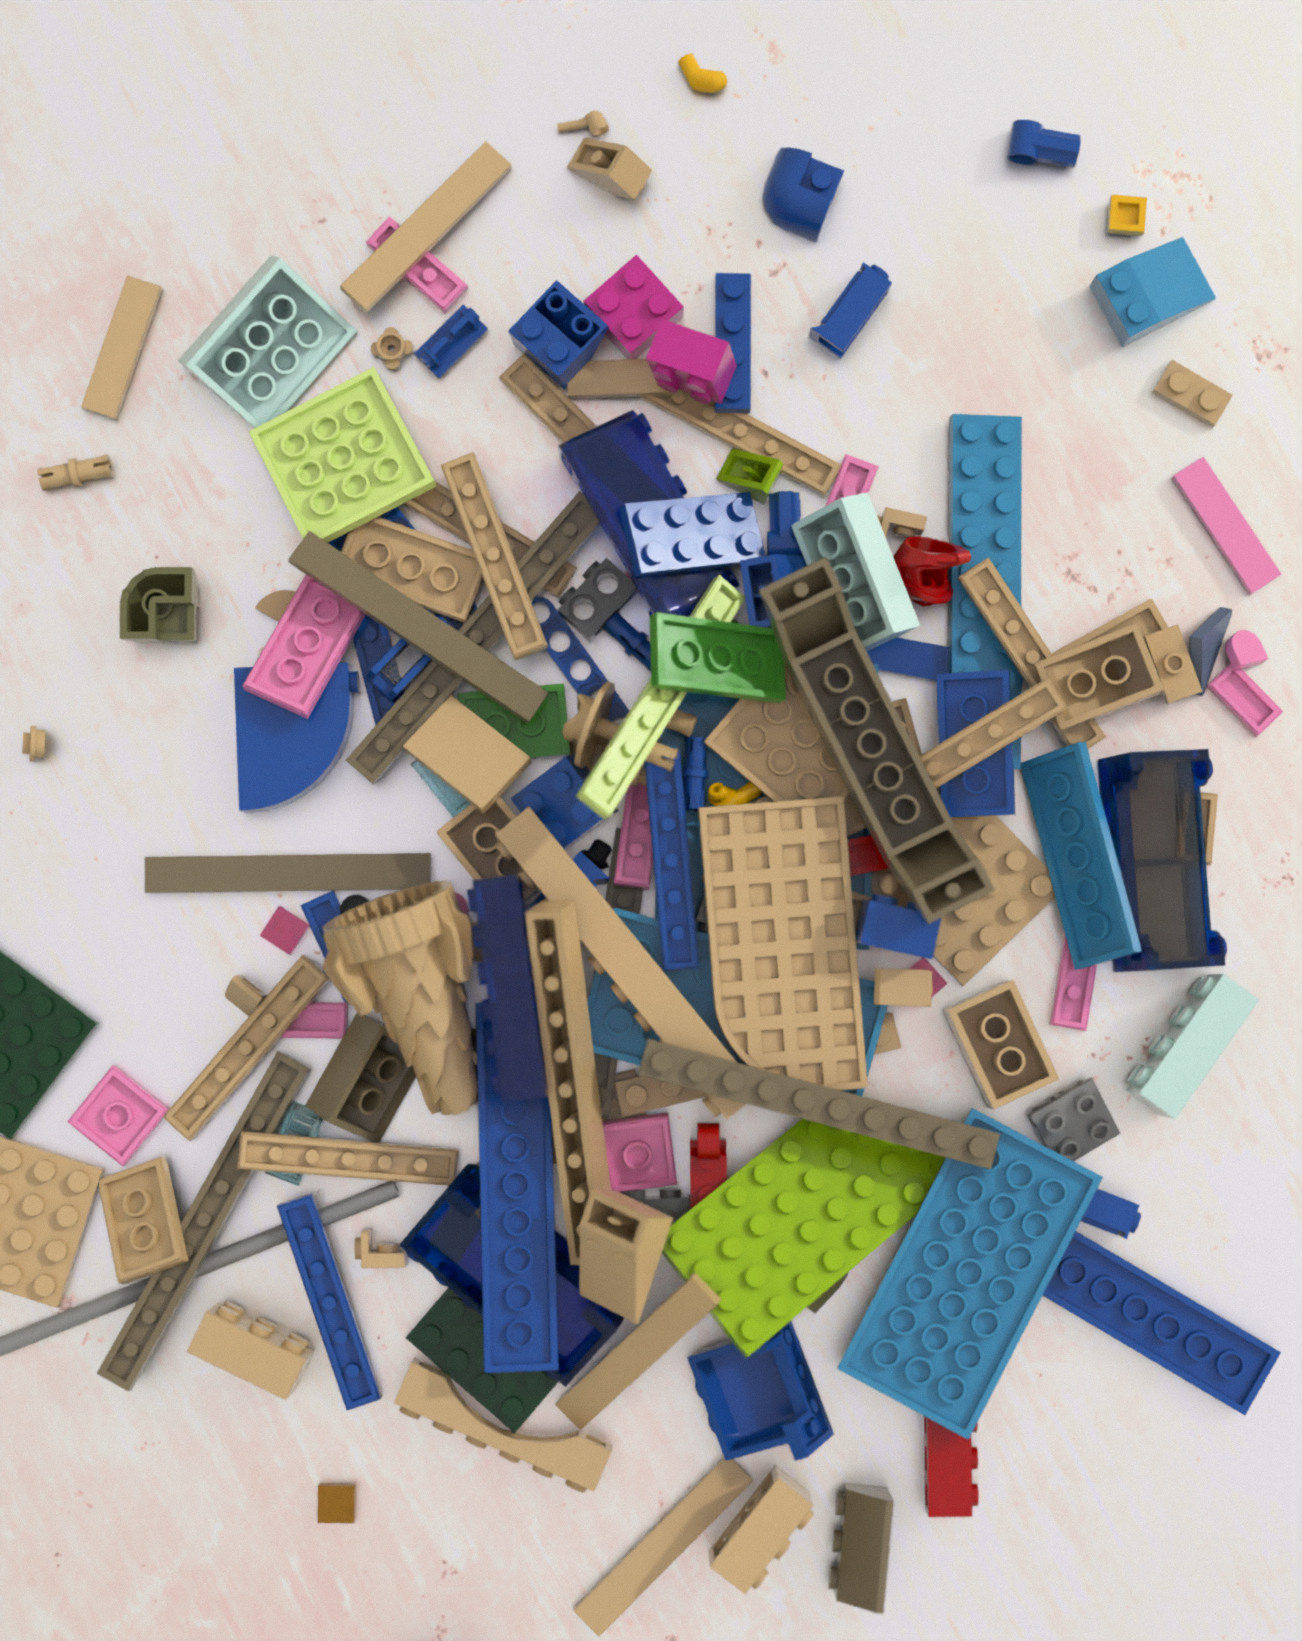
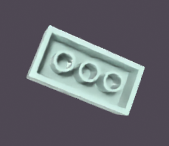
M868 492L839 498L791 525L807 566L827 557L843 589L842 593L854 628L866 652L920 626Z
M1208 974L1206 978L1201 976L1194 983L1189 991L1192 998L1185 1007L1180 1005L1169 1019V1023L1172 1025L1165 1036L1160 1034L1153 1041L1148 1049L1151 1056L1144 1066L1138 1064L1127 1079L1131 1084L1126 1091L1161 1116L1172 1119L1177 1118L1259 1001L1258 998L1224 974Z

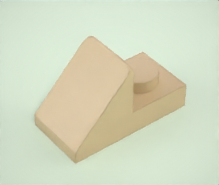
M875 968L874 1005L931 1007L933 992L932 971Z

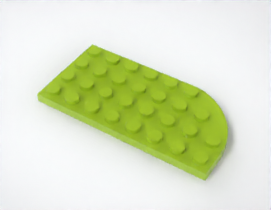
M801 1119L672 1224L662 1254L684 1282L696 1273L721 1298L718 1305L709 1313L741 1354L747 1358L917 1214L946 1157Z

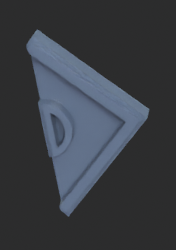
M1220 607L1189 637V655L1202 689L1201 693L1195 695L1202 696L1206 690L1232 616V609Z

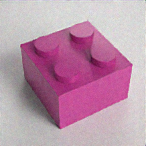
M637 254L583 301L584 305L608 325L609 328L605 335L627 359H637L651 346L662 319L677 324L684 316V306Z
M664 319L660 322L646 356L647 363L659 387L676 393L678 389L691 393V398L704 404H710L711 401L719 404L722 403L737 367L728 341Z

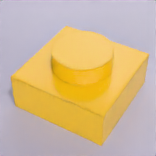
M1111 195L1109 199L1107 233L1142 236L1145 232L1147 198Z

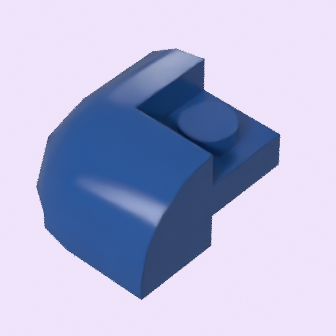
M790 147L781 148L777 152L766 179L762 196L765 210L773 220V223L787 232L817 243L844 170L812 158L811 152Z

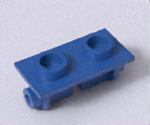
M462 305L414 355L433 374L440 378L488 328L479 320L480 317L472 308L468 309L465 305Z

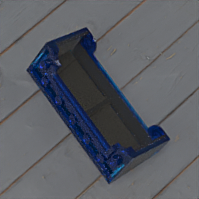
M1209 749L1128 752L1098 759L1100 796L1142 952L1113 960L1114 972L1224 966L1227 953L1226 941L1218 931L1211 930L1200 787L1207 784L1213 773V765L1209 759Z

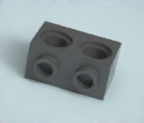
M607 557L601 564L598 561L591 564L583 574L586 580L577 590L573 586L569 588L558 601L562 605L558 609L562 618L590 643L603 630L602 628L615 613L620 612L638 592V586ZM605 577H612L617 581L618 587L614 592L606 594L598 589L599 581ZM580 603H588L594 608V612L590 618L581 620L573 614L575 607Z

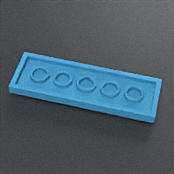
M1077 742L1022 762L1021 769L1074 969H1084L1142 952L1086 742Z

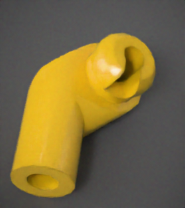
M693 53L687 54L678 60L683 74L694 91L714 94L725 89L727 86V77L724 72L701 69Z
M716 782L709 786L707 794L708 800L712 805L726 806L749 804L761 796L762 792L750 782L738 790Z

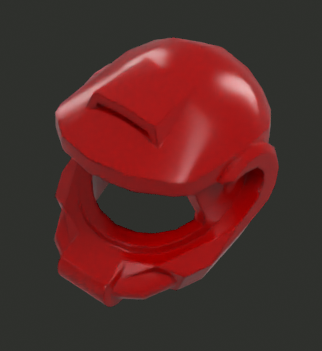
M921 536L906 538L893 555L910 600L923 607L947 603L952 600L953 588L947 580L948 568L969 563L971 560L970 552L959 545Z

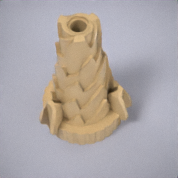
M433 881L408 887L365 902L328 921L323 926V938L328 954L322 966L333 985L344 999L355 1008L359 1016L369 1014L372 1007L375 1013H381L391 1040L394 1043H398L406 1066L413 1067L425 1103L431 1114L441 1112L443 1115H457L468 1111L470 1106L478 1102L477 1071L474 1066L477 1065V1054L471 1041V1023L464 1001L467 1000V993L463 982L471 979L473 927L470 916L461 912L451 881Z

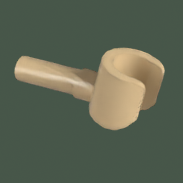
M596 110L589 112L582 119L557 124L558 132L588 127L593 137L600 136L609 130L605 117Z

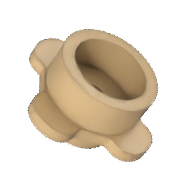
M393 327L386 328L377 342L371 345L372 355L383 359L386 367L391 370L397 369L400 366L401 359L405 355H410L413 351L412 343L409 340H404L398 334L397 329ZM389 346H395V350L389 351Z

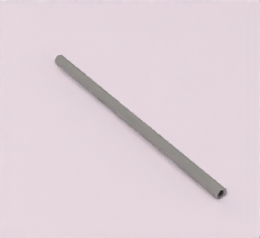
M389 1181L321 1208L318 1211L325 1227L400 1197L395 1181ZM283 1224L207 1254L195 1278L287 1242L288 1238ZM150 1277L0 1337V1356L137 1302Z

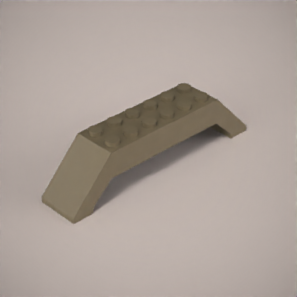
M824 557L761 588L759 592L785 666L884 862L925 922L929 924L995 891L979 857L975 856L954 826L854 628L842 593L843 589L827 557Z

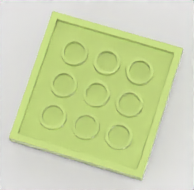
M375 367L249 431L302 538L306 536L308 531H311L328 543L437 486Z

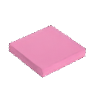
M112 1065L67 1122L121 1166H125L162 1121L169 1108L120 1068Z
M668 1112L603 1121L611 1191L621 1193L624 1191L677 1185Z

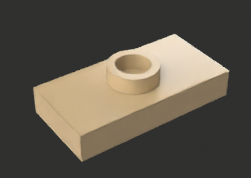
M1179 625L1144 636L1145 643L1165 691L1162 694L1166 705L1202 692Z

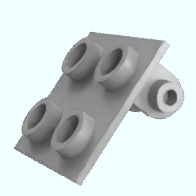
M1092 1078L1084 1082L1079 1080L1078 1084L1067 1090L1066 1093L1062 1090L1059 1092V1097L1055 1098L1052 1096L1049 1103L1047 1102L1039 1108H1032L1033 1112L1028 1115L1030 1122L1037 1128L1046 1147L1072 1161L1077 1160L1121 1134Z

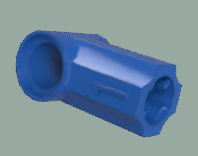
M1016 120L1012 124L1007 159L1022 165H1033L1043 162L1074 168L1079 154L1081 135L1044 129L1041 123L1032 120Z
M778 491L776 493H769L770 531L767 532V555L803 556L791 527L801 517L800 499L797 492Z

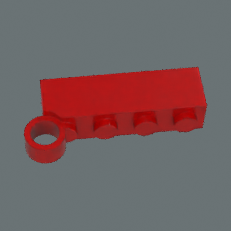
M697 1123V1138H690V1210L727 1180L726 1138H720L719 1123Z
M924 1416L925 1511L928 1517H972V1506H978L979 1503L978 1485L972 1484V1469H978L977 1447H971V1436L968 1440ZM978 1423L976 1424L973 1432H977Z

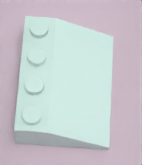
M270 255L179 358L178 362L253 428H256L287 412L357 331L281 258Z

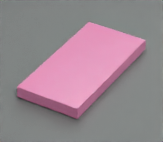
M305 575L243 684L244 690L308 719L366 615L308 575Z

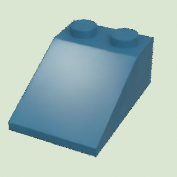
M1184 237L1116 264L1097 274L1089 286L1122 348L1216 299Z

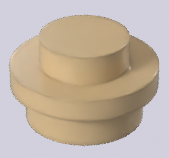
M31 726L30 733L23 732L22 754H29V761H35V758H44L45 730H38L36 726Z

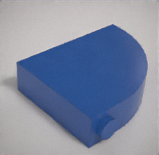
M348 662L338 664L308 719L245 691L243 684L253 667L234 668L239 811L244 813L262 812L293 803L315 789L334 769L344 752L350 736L354 716V693H359L358 671H353V667Z

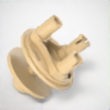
M606 681L596 698L584 694L578 695V713L563 726L562 733L564 739L578 744L574 764L577 767L583 768L587 764L600 737L611 740L620 727V724L607 720L615 692L614 683ZM677 709L666 728L690 737L696 725L697 716ZM656 742L645 761L671 771L675 763L673 760L677 758L679 750ZM645 763L642 764L630 784L646 786Z

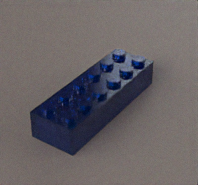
M515 874L473 880L474 889H467L470 911L477 912L478 925L472 926L474 946L478 949L482 948L483 962L477 963L480 985H487L488 999L482 1000V1008L485 1022L491 1021L493 1035L487 1036L489 1058H496L498 1072L492 1073L494 1095H501L502 1103L547 1097L548 1088L521 877Z

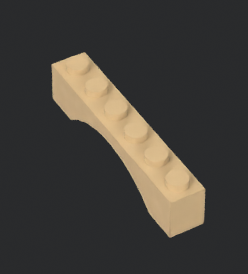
M414 1358L394 1401V1404L401 1406L399 1411L411 1418L419 1419L421 1415L434 1421L432 1425L438 1430L452 1434L453 1430L467 1435L465 1440L480 1448H486L487 1445L500 1450L499 1455L504 1459L514 1463H519L520 1459L533 1465L532 1470L548 1478H552L553 1474L566 1479L565 1484L568 1487L585 1493L586 1489L595 1491L612 1452V1444L580 1430L563 1435L541 1437L513 1433L510 1430L501 1428L485 1419L473 1409L443 1370L417 1358Z

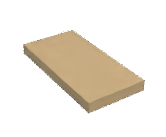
M380 517L348 532L341 550L343 554L427 611L429 610L432 613L463 624L469 619L483 581V576L473 550Z

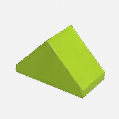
M732 448L716 480L740 493L750 492L753 500L764 505L781 474L783 462L776 458Z

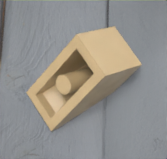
M585 137L567 166L570 171L612 195L633 200L643 190L646 180L652 172V169L626 145Z

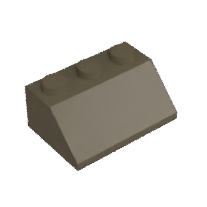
M356 1013L305 1106L328 1123L372 1142H380L416 1075L412 1066H406L399 1045L391 1040L385 1024L368 1015L359 1016Z
M844 1483L843 1493H837L835 1515H841L840 1530L834 1529L832 1536V1552H838L836 1566H830L828 1588L834 1589L836 1601L880 1614L884 1612L894 1503L887 1487Z

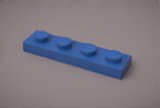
M716 273L715 337L729 342L737 367L722 403L714 402V413H750L751 274Z

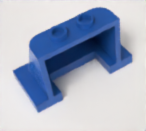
M792 1321L787 1323L747 1358L741 1354L730 1339L696 1351L687 1357L696 1380L697 1394L703 1399L708 1413L709 1426L716 1434L725 1461L784 1444H789L796 1461L809 1457L834 1435Z

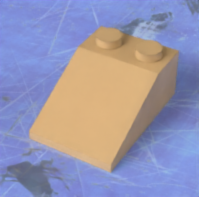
M1138 623L1035 663L1041 681L1049 677L1068 708L1055 716L1060 730L1165 693Z

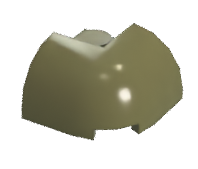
M154 567L144 569L133 577L125 590H122L120 600V639L150 643L196 641L199 592L194 569L192 567Z

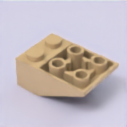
M591 1190L580 1222V1295L634 1323H639L673 1218L618 1191Z

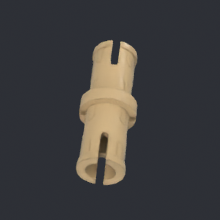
M108 454L78 461L76 458L68 459L66 464L37 469L38 476L42 477L38 479L43 491L70 484L78 487L82 486L85 481L113 477V470L109 468L112 467Z

